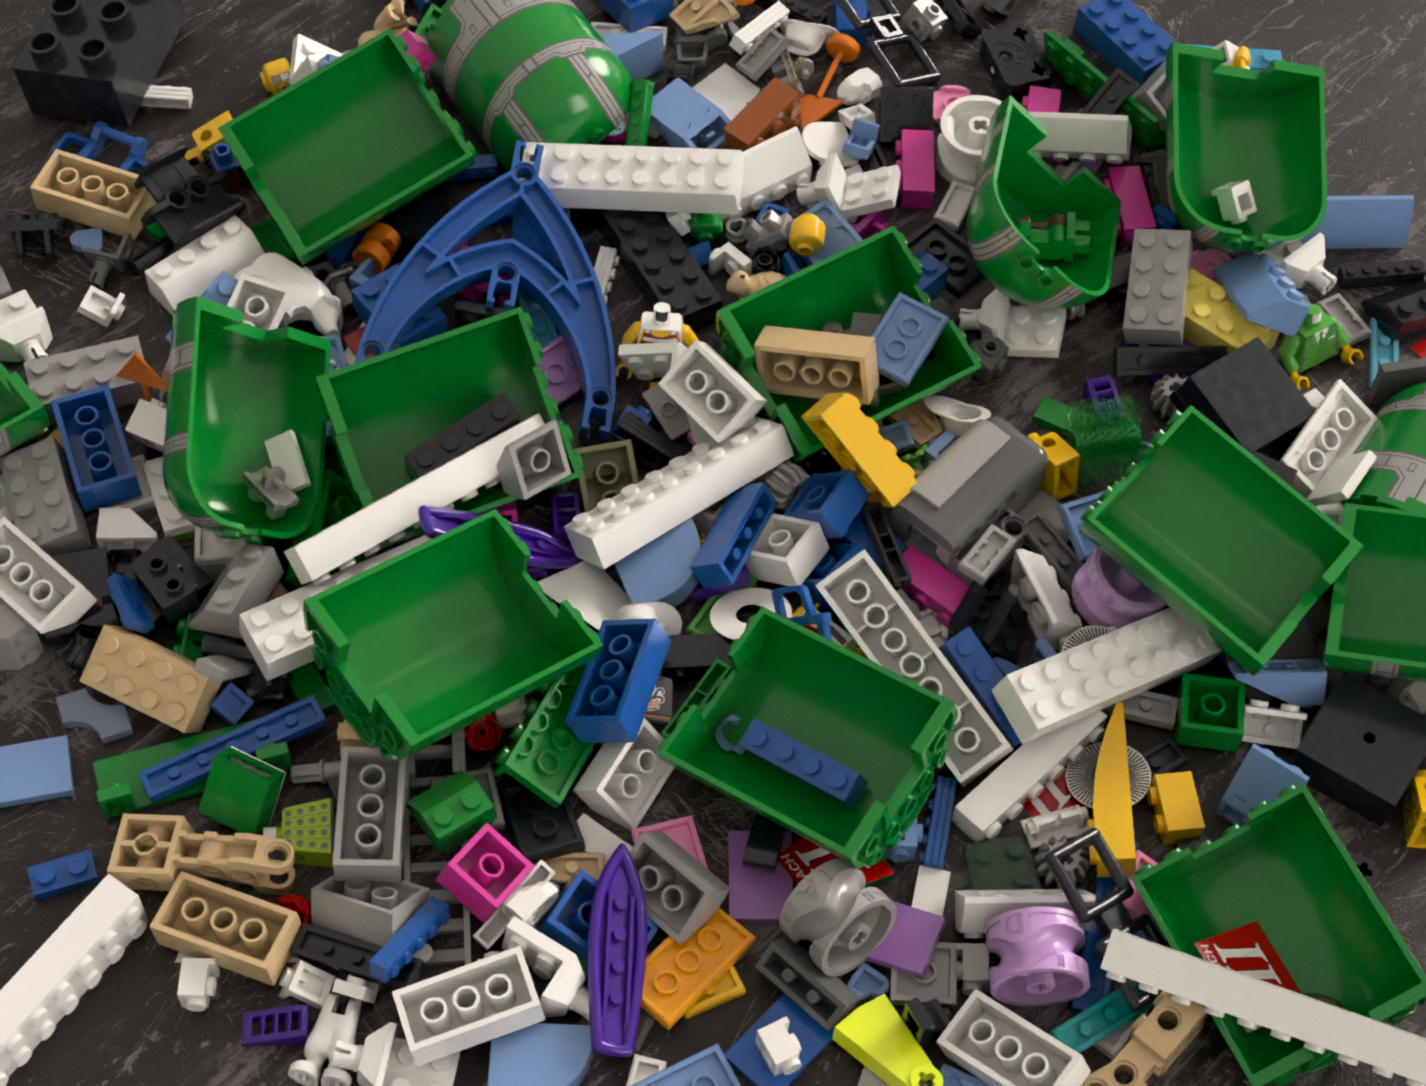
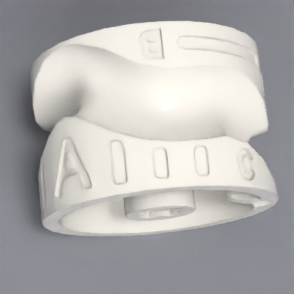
M983 95L965 96L950 103L943 111L940 120L942 133L937 138L934 161L940 175L950 184H952L953 180L974 187L986 131L992 115L1002 101Z

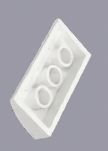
M1341 379L1334 383L1280 460L1281 463L1298 470L1292 486L1306 499L1334 460L1354 454L1377 420V417Z

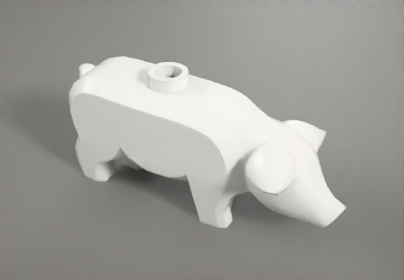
M265 253L258 256L250 266L241 269L234 276L237 282L243 273L294 290V294L279 324L280 326L286 327L297 320H309L325 336L341 335L340 331L343 325L342 302L337 296L331 294L327 286L316 278L309 268H301L278 253Z

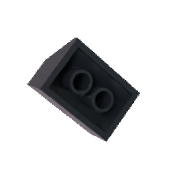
M1426 279L1362 301L1361 306L1370 317L1375 318L1377 326L1382 333L1391 339V344L1396 340L1402 341L1426 332Z

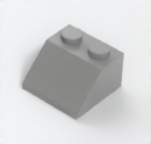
M552 420L505 446L496 466L504 493L526 500L571 474L557 421Z
M4 601L0 604V670H20L27 664L35 662L44 652L36 629Z

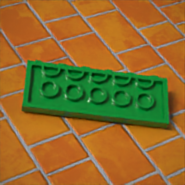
M587 663L536 689L540 694L536 700L532 699L522 713L526 716L522 723L519 722L509 734V738L512 741L508 747L504 746L494 760L498 763L493 771L495 776L498 777L506 772L554 808L561 805L595 743H581L565 723Z

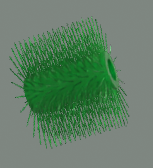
M1131 394L1128 402L1129 410H1127L1128 397H1126L1124 408L1121 404L1122 414L1120 410L1121 400L1119 405L1116 401V411V397H1114L1112 408V398L1110 399L1109 410L1107 409L1108 417L1106 408H1108L1109 400L1104 412V407H1101L1102 403L1099 409L1100 398L1097 404L1098 409H1095L1097 402L1095 400L1093 406L1094 413H1092V404L1090 406L1091 417L1090 410L1087 412V402L1085 404L1086 411L1085 408L1083 409L1084 400L1081 406L1082 415L1080 414L1081 401L1078 406L1080 420L1078 410L1075 412V419L1073 415L1071 427L1069 426V436L1067 435L1069 438L1068 444L1080 455L1081 482L1083 484V472L1084 479L1087 480L1088 477L1087 487L1090 481L1089 475L1092 476L1091 467L1092 473L1095 471V479L1097 478L1096 468L1097 474L1100 472L1097 480L1098 482L1100 476V483L1102 481V472V476L1104 475L1102 483L1104 485L1106 478L1105 470L1107 471L1106 484L1110 472L1111 476H1113L1112 465L1114 469L1113 480L1117 473V468L1118 472L1121 473L1119 476L1120 480L1122 471L1124 474V470H1127L1131 463L1136 461L1138 465L1141 461L1140 450L1144 446L1142 439L1146 438H1142L1140 425H1138V421L1136 423L1137 406L1133 421L1134 396L1133 407L1131 404L1130 412Z

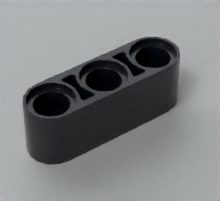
M756 812L744 853L743 866L775 873L787 829Z

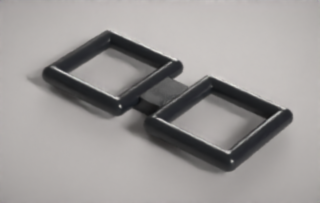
M836 0L856 30L870 28L876 39L867 42V48L893 87H915L937 82L941 79V73L914 33H903L896 23L901 20V14L891 0H879L888 14L864 19L859 17L848 0ZM908 43L927 73L901 79L881 48Z
M1091 828L1046 853L1045 861L1082 923H1088L1094 919L1103 937L1096 942L1095 947L1102 960L1113 929H1118L1132 935L1143 930L1149 941L1166 946L1149 915L1141 914L1132 919L1123 905V901L1133 896L1134 889L1099 829ZM1092 843L1118 889L1087 907L1061 860ZM1129 978L1126 979L1125 983L1114 980L1132 1011L1138 1012L1153 1003L1158 996L1146 991L1138 995Z

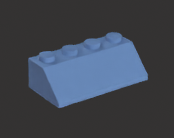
M1250 252L1214 267L1212 273L1247 321L1292 337L1295 336L1310 307L1305 302L1304 295L1295 289V283L1285 276V270L1276 264L1277 260L1266 253H1262L1260 256Z

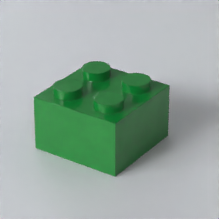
M1183 673L1176 691V698H1178L1175 717L1176 744L1236 752L1244 736L1245 683L1239 680Z

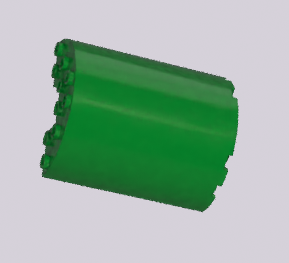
M391 28L218 128L262 203L278 225V228L302 265L475 164L474 156L478 154L474 146L463 137V130L457 120H452L448 112L441 109L440 101L433 89L429 91L426 89L424 84L427 82L421 72L422 68L414 55L412 57L408 56L406 53L408 47L401 35L396 37Z
M894 225L717 311L716 329L719 335L723 334L722 341L724 345L720 346L723 359L767 400V403L755 416L784 426L794 453L793 460L795 463L801 462L826 449L801 417L816 403H801L796 401L795 396L769 393L758 376L754 344L765 325L822 331L826 323L838 322L841 324L842 330H847L851 327L853 312L881 314L882 320L899 292L933 309L929 295L926 291H922L918 285L923 273L922 264L917 256L912 255L908 248L906 237L899 233ZM952 319L947 322L943 332L932 348L935 351V357L921 365L907 389L881 396L880 407L870 408V405L861 406L860 410L866 417L869 416L878 423L978 372L982 368L981 359L975 350H971L963 329L959 326L957 327Z
M518 307L315 377L318 393L321 392L322 395L319 400L327 421L331 420L332 425L329 426V432L357 505L361 504L365 508L414 481V477L404 464V455L503 392L520 414L519 422L538 413L545 424L552 420L557 421L556 416L559 415L558 406L554 398L549 399L546 390L549 387L546 373L544 370L539 371L538 365L541 364L540 358L543 357V351L539 341H534L530 329H533V323L528 312H523L522 307ZM562 420L557 421L571 474L546 489L581 477L580 470L584 469L579 453H574L570 442L574 441L571 429L568 424L564 425ZM499 482L486 489L485 485L477 488L476 490L479 494L465 502H462L460 498L452 503L455 507L453 508L454 510L479 514L520 498L504 493L502 484ZM411 525L404 529L406 535L392 543L386 539L379 544L381 548L423 534L424 531L421 527L414 529Z
M1190 405L1183 414L1177 411L1167 423L1170 428L1166 432L1161 429L1153 437L1150 445L1140 455L1143 461L1139 465L1133 462L1124 472L1123 477L1112 486L1109 485L1100 495L1095 505H1091L1080 518L1084 523L1079 532L1243 669L1254 676L1266 665L1298 626V622L1318 598L1333 584L1362 549L1363 545Z
M496 509L304 600L305 629L308 632L312 631V638L315 643L310 648L317 668L319 670L325 669L327 680L330 685L327 689L332 699L361 740L370 748L377 746L381 756L387 760L394 761L398 758L403 760L593 660L598 656L603 647L600 637L586 625L578 609L573 608L567 599L561 602L558 609L556 604L550 602L544 595L540 584L533 580L526 572L531 554L527 544L520 540L513 532L509 521L506 518H502Z
M762 606L756 615H752L749 618L745 631L740 638L735 639L730 645L728 657L733 669L727 678H723L720 681L716 694L710 702H706L702 706L700 711L697 705L692 704L687 712H683L679 716L676 728L669 737H665L662 740L657 754L666 764L858 868H862L863 864L871 867L881 860L885 848L892 850L915 821L934 787L931 783L934 778L935 767L939 769L943 766L949 749V745L945 743L948 737L947 730L951 732L954 729L956 717L955 703ZM730 714L741 718L739 726L732 724V721H728L722 728L725 739L735 746L739 744L751 721L755 718L860 773L869 783L854 810L756 759L747 752L740 755L732 750L729 752L725 751L716 740V729Z
M1305 783L1299 787L1291 785L1283 789L1278 794L1279 798L1270 803L1266 800L1257 803L1249 810L1251 813L1247 815V824L1242 827L1237 824L1228 828L1222 833L1224 837L1213 843L1211 840L1202 842L1194 848L1195 852L1193 854L1189 847L1181 850V848L1174 849L1163 857L1164 861L1155 866L1147 864L1135 872L1136 876L1131 878L1162 933L1174 950L1203 959L1194 943L1257 921L1302 994L1312 993L1331 997L1337 1000L1345 1010L1385 1024L1390 1022L1392 1026L1400 1024L1415 1013L1413 1011L1416 1008L1415 1003L1418 1002L1420 1006L1426 1004V975ZM1227 1013L1224 1014V1018L1211 1015L1252 1086H1268L1267 1084L1272 1083L1273 1086H1284L1298 1078L1296 1073L1300 1071L1308 1076L1338 1061L1339 1053L1325 1049L1324 1054L1314 1052L1303 1047V1040L1291 1037L1290 1042L1271 1036L1272 1029L1266 1027L1247 1033L1242 1025L1237 1024L1238 1017Z

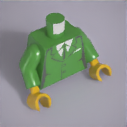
M1316 304L1309 305L1310 310L1295 336L1292 337L1285 334L1279 348V360L1283 363L1285 372L1290 374V379L1299 390H1307L1310 387L1309 379L1305 376H1299V373L1339 354L1340 348L1343 350L1341 353L1343 363L1354 365L1352 354L1357 360H1363L1362 351L1350 347L1349 343L1351 341L1336 318L1332 315H1327Z

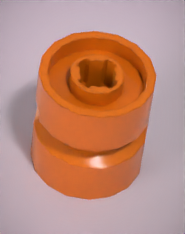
M375 222L370 226L363 240L359 242L353 251V260L362 264L368 257L373 259L375 273L380 274L385 270L391 257L395 255L401 246L402 239L399 233L389 225Z

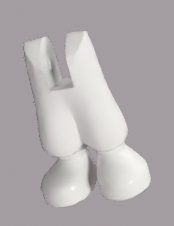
M328 994L318 1019L304 1047L306 1060H297L290 1065L288 1075L291 1079L304 1086H318L323 1063L329 1059L328 1067L324 1070L321 1078V1086H351L352 1078L350 1073L344 1068H334L331 1065L334 1051H336L337 1040L355 1044L362 1004L360 999L350 998L345 1014L342 1015L336 1013L339 995Z

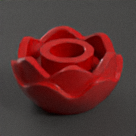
M491 714L464 727L465 741L474 751L492 750L496 747L502 735L501 725L496 717ZM484 729V733L480 734V730Z
M290 893L281 896L276 901V905L297 912L302 924L303 922L311 924V904L304 896Z

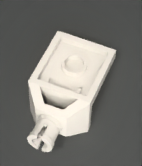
M298 34L293 40L289 83L293 85L317 71L319 60L328 54L341 57L342 53Z
M836 152L828 156L817 171L815 181L797 185V197L801 205L817 201L821 202L827 198L845 219L894 208L896 205L901 171L898 164L847 176Z
M1321 232L1305 244L1297 241L1291 245L1274 250L1252 252L1260 256L1262 253H1266L1277 260L1276 264L1285 270V276L1295 283V289L1302 288L1309 283L1319 290L1322 295H1325L1337 282V277L1323 267L1326 256L1325 239ZM1235 252V255L1240 257L1250 252Z
M25 289L1 299L0 361L20 362L47 357L48 354L45 353V350L52 341L53 336L43 307L37 308Z
M995 289L983 300L981 308L960 309L959 327L963 330L981 331L982 337L985 333H988L994 338L1001 339L1009 347L1007 356L1058 358L1067 313L1066 308L1042 309L1011 306L1009 297Z
M680 342L619 345L618 356L638 379L650 381L654 378L664 377L688 348Z
M513 916L506 927L501 948L506 951L521 946L526 963L533 968V972L544 980L552 979L540 999L545 1018L565 1016L570 1009L582 1015L590 1022L588 990L583 986L586 977L577 955Z
M389 1022L366 1037L364 1045H355L337 1040L331 1067L358 1072L357 1082L360 1086H453L461 1051L417 1067L410 1053L407 1040L395 1037L397 1023Z

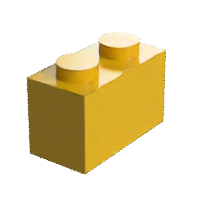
M1192 772L1155 774L1148 787L1146 797L1148 804L1153 805L1155 813L1153 816V827L1155 833L1160 834L1162 845L1174 844L1177 840L1201 836L1205 829V824Z

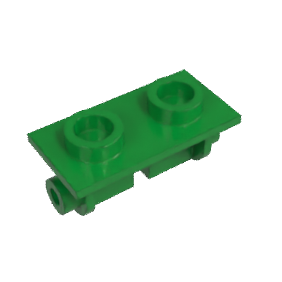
M190 611L177 621L175 634L179 635L178 643H173L171 650L196 662L198 658H202L203 651L201 646L195 645L193 642L202 643V639L207 632L189 629L187 624L193 617L191 616L192 611Z

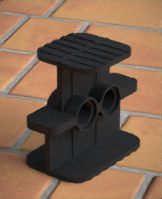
M183 144L151 160L143 168L134 183L136 189L145 187L157 202L156 205L144 213L140 221L144 226L157 222L174 245L170 254L175 253L232 216L236 215L239 217L246 207L243 201L235 204L223 189L222 185L228 178L224 170L208 178L198 175L184 157L188 147Z

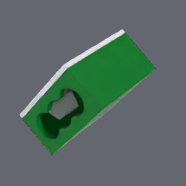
M231 746L214 756L198 812L208 816L212 822L224 824L236 830L237 833L259 835L263 832L264 827H270L286 772Z

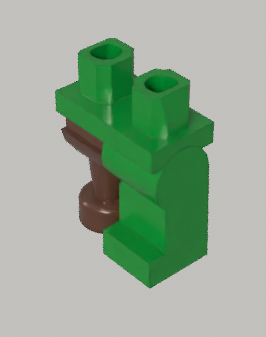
M1067 212V217L1055 213L1048 221L1031 222L1030 216H1020L1019 231L1040 251L1036 259L1060 260L1064 258V262H1073V254L1089 255L1090 221L1075 220L1076 212Z

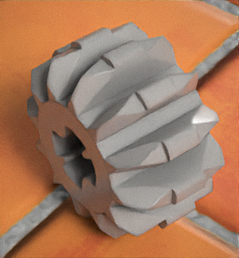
M1176 373L1172 378L1165 374L1162 380L1155 382L1150 402L1153 403V411H1161V418L1165 416L1172 418L1178 411L1168 397L1189 377L1182 379Z
M789 460L780 463L775 470H772L765 483L778 503L776 509L782 512L787 510L810 477L806 470Z
M1066 835L1061 838L1060 842L1052 836L1049 838L1048 844L1042 843L1038 849L1039 854L1036 855L1034 860L1035 865L1038 866L1036 873L1037 877H1046V886L1054 882L1057 889H1061L1045 861V855L1068 841ZM1080 849L1061 860L1064 862L1063 866L1075 886L1077 882L1081 883L1086 877L1085 872L1088 871L1090 866L1089 861L1086 860L1087 849Z

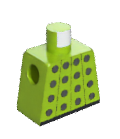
M334 798L285 807L282 810V826L264 827L263 836L287 840L294 849V864L333 867L337 814ZM282 851L284 859L286 860L287 854L284 851Z

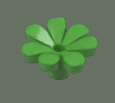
M924 444L914 453L904 455L900 459L901 462L907 463L913 469L924 471L925 468L920 460H922L925 450L928 448L927 444Z

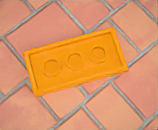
M720 907L715 915L683 944H679L671 936H668L646 957L641 1007L669 1030L755 944L756 937Z

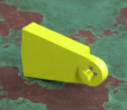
M885 994L858 1007L835 1026L832 1040L889 1086H920L921 1079L923 1081L931 1080V1086H943L942 1074L929 1060Z

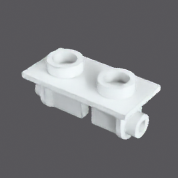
M1078 804L1021 820L1020 824L1030 848L1035 849L1040 847L1042 843L1048 844L1049 838L1052 836L1060 842L1064 835H1066L1067 839H1070L1087 831L1085 819L1089 818V814L1085 806L1080 808Z

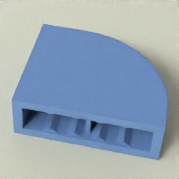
M692 517L614 563V567L631 604L665 602L675 608L691 595L699 580L690 569V566L702 546Z
M536 1023L492 1039L488 1086H579L585 1078L592 1060L593 1050L591 1048L590 1025Z

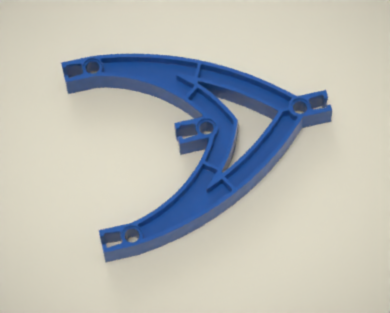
M516 140L511 170L483 186L448 212L425 234L400 264L378 299L359 343L355 363L366 360L365 356L368 354L378 356L393 351L399 340L421 316L457 292L483 282H489L485 308L493 309L495 301L493 295L499 294L509 297V300H505L503 307H506L505 310L509 311L515 307L517 290L520 288L544 310L555 324L575 362L583 395V409L578 438L589 439L590 423L587 422L589 418H593L595 420H602V426H599L598 430L600 432L598 442L606 443L610 433L615 403L616 368L611 326L604 297L592 263L575 228L558 201L538 176L544 146L536 144L534 155L531 154L530 161L534 163L530 164L520 161L522 150L526 149L527 143ZM518 178H525V179H527L528 181H527V182H523V181H520ZM518 209L541 241L555 269L531 249L513 238L487 242L461 251L459 250L494 222ZM505 275L511 280L504 281L499 276ZM600 399L605 405L599 406L593 400Z

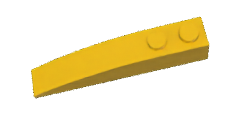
M1117 702L1107 725L1098 755L1094 778L1093 819H1087L1088 830L1091 828L1099 829L1126 876H1136V852L1123 702ZM1089 846L1090 865H1096L1097 877H1111L1094 846Z

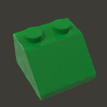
M462 771L457 772L406 802V806L439 854L476 834L486 823L491 825L495 822L494 805L478 782Z

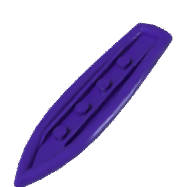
M422 505L418 509L421 528L430 539L483 515ZM508 520L513 532L520 540L527 544L530 550L528 567L564 569L585 561L576 557L572 545L540 529Z
M623 843L618 845L608 859L599 877L593 895L588 928L587 969L591 1048L600 1054L610 1057L631 1056L634 1052L647 955L646 902L635 863L626 845Z

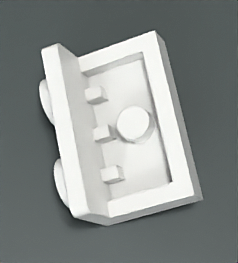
M1250 699V704L1244 705V736L1241 741L1297 749L1300 744L1303 720H1307V714L1299 711L1300 706L1281 703L1280 708L1268 707V701Z

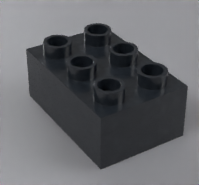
M50 0L13 66V71L32 114L96 123L97 121H102L111 125L130 127L149 86L158 73L187 16L182 0Z

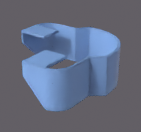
M730 714L716 729V740L725 751L729 752L732 750L742 755L745 751L738 744L735 746L730 744L722 732V728L728 721H732V724L739 726L741 718Z

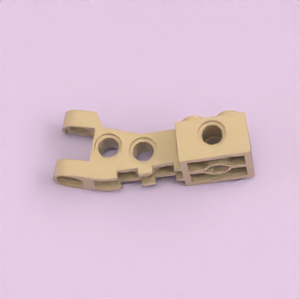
M123 813L107 873L131 890L170 891L178 875L183 871L200 878H214L251 885L260 893L284 895L289 893L295 885V869L293 868L294 849L287 840L251 833L219 835L217 832L204 831V834H196L184 816ZM275 850H281L287 854V858L285 861L270 859L269 855ZM287 873L289 876L287 881L282 884H275L270 880L271 874L282 875Z
M1161 991L1153 1002L1155 1007L1148 1016L1143 1013L1133 1024L1131 1029L1134 1031L1130 1035L1131 1040L1111 1063L1089 1074L1081 1086H1147L1145 1082L1152 1074L1162 1077L1203 1029L1207 1013L1204 1012L1205 1007L1193 1001L1191 1006L1177 1003L1171 1000V993ZM1161 1027H1167V1028H1169L1170 1030H1165V1029H1163V1028H1161ZM1121 1071L1127 1072L1133 1080L1128 1084H1121L1116 1081L1114 1075Z

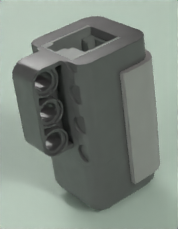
M996 416L985 420H977L915 478L917 483L909 488L911 492L893 508L890 527L894 536L899 537L907 548L910 545L914 546L970 586L972 581L975 580L957 570L958 565L990 525H995L1007 534H1015L1011 536L1017 539L1016 545L983 584L984 586L1014 556L1015 550L1020 549L1023 545L1027 524L1017 513L1038 494L1048 465L1047 452L1003 418Z

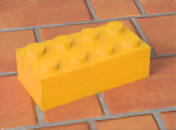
M847 392L826 394L801 416L841 468L844 471L851 470L870 494L867 499L870 504L880 502L882 507H895L911 492L909 488L917 483L914 478V470L907 463L901 462L896 455L897 449L889 440L883 439L878 432L879 426L871 417L864 415L860 410L861 404L854 395Z

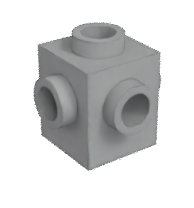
M918 0L912 3L901 21L922 42L930 37L932 39L936 38L943 31L942 25L948 17L933 0Z

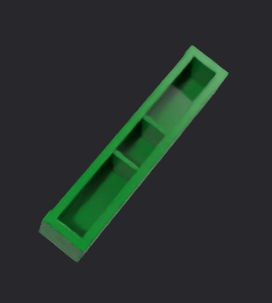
M632 80L626 146L648 145L654 83L649 80Z
M717 658L715 659L712 666L661 732L663 738L671 735L676 728L679 716L683 712H687L692 704L697 705L700 711L706 702L711 701L716 694L720 681L723 678H727L733 670L732 666Z

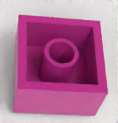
M486 823L446 865L435 880L481 922L485 923L535 865Z

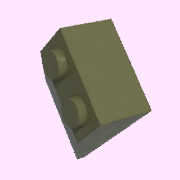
M631 439L573 449L574 453H579L584 469L580 470L582 476L575 479L583 513L596 508L600 501L620 494L624 487L639 482Z

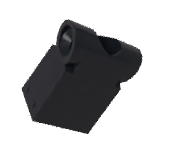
M107 547L50 556L79 581L97 601L76 623L46 632L45 639L49 647L66 644L75 635L78 628L91 629L100 635L104 624L123 627L118 615V608L110 596L111 591L106 582L109 576L116 573V565Z

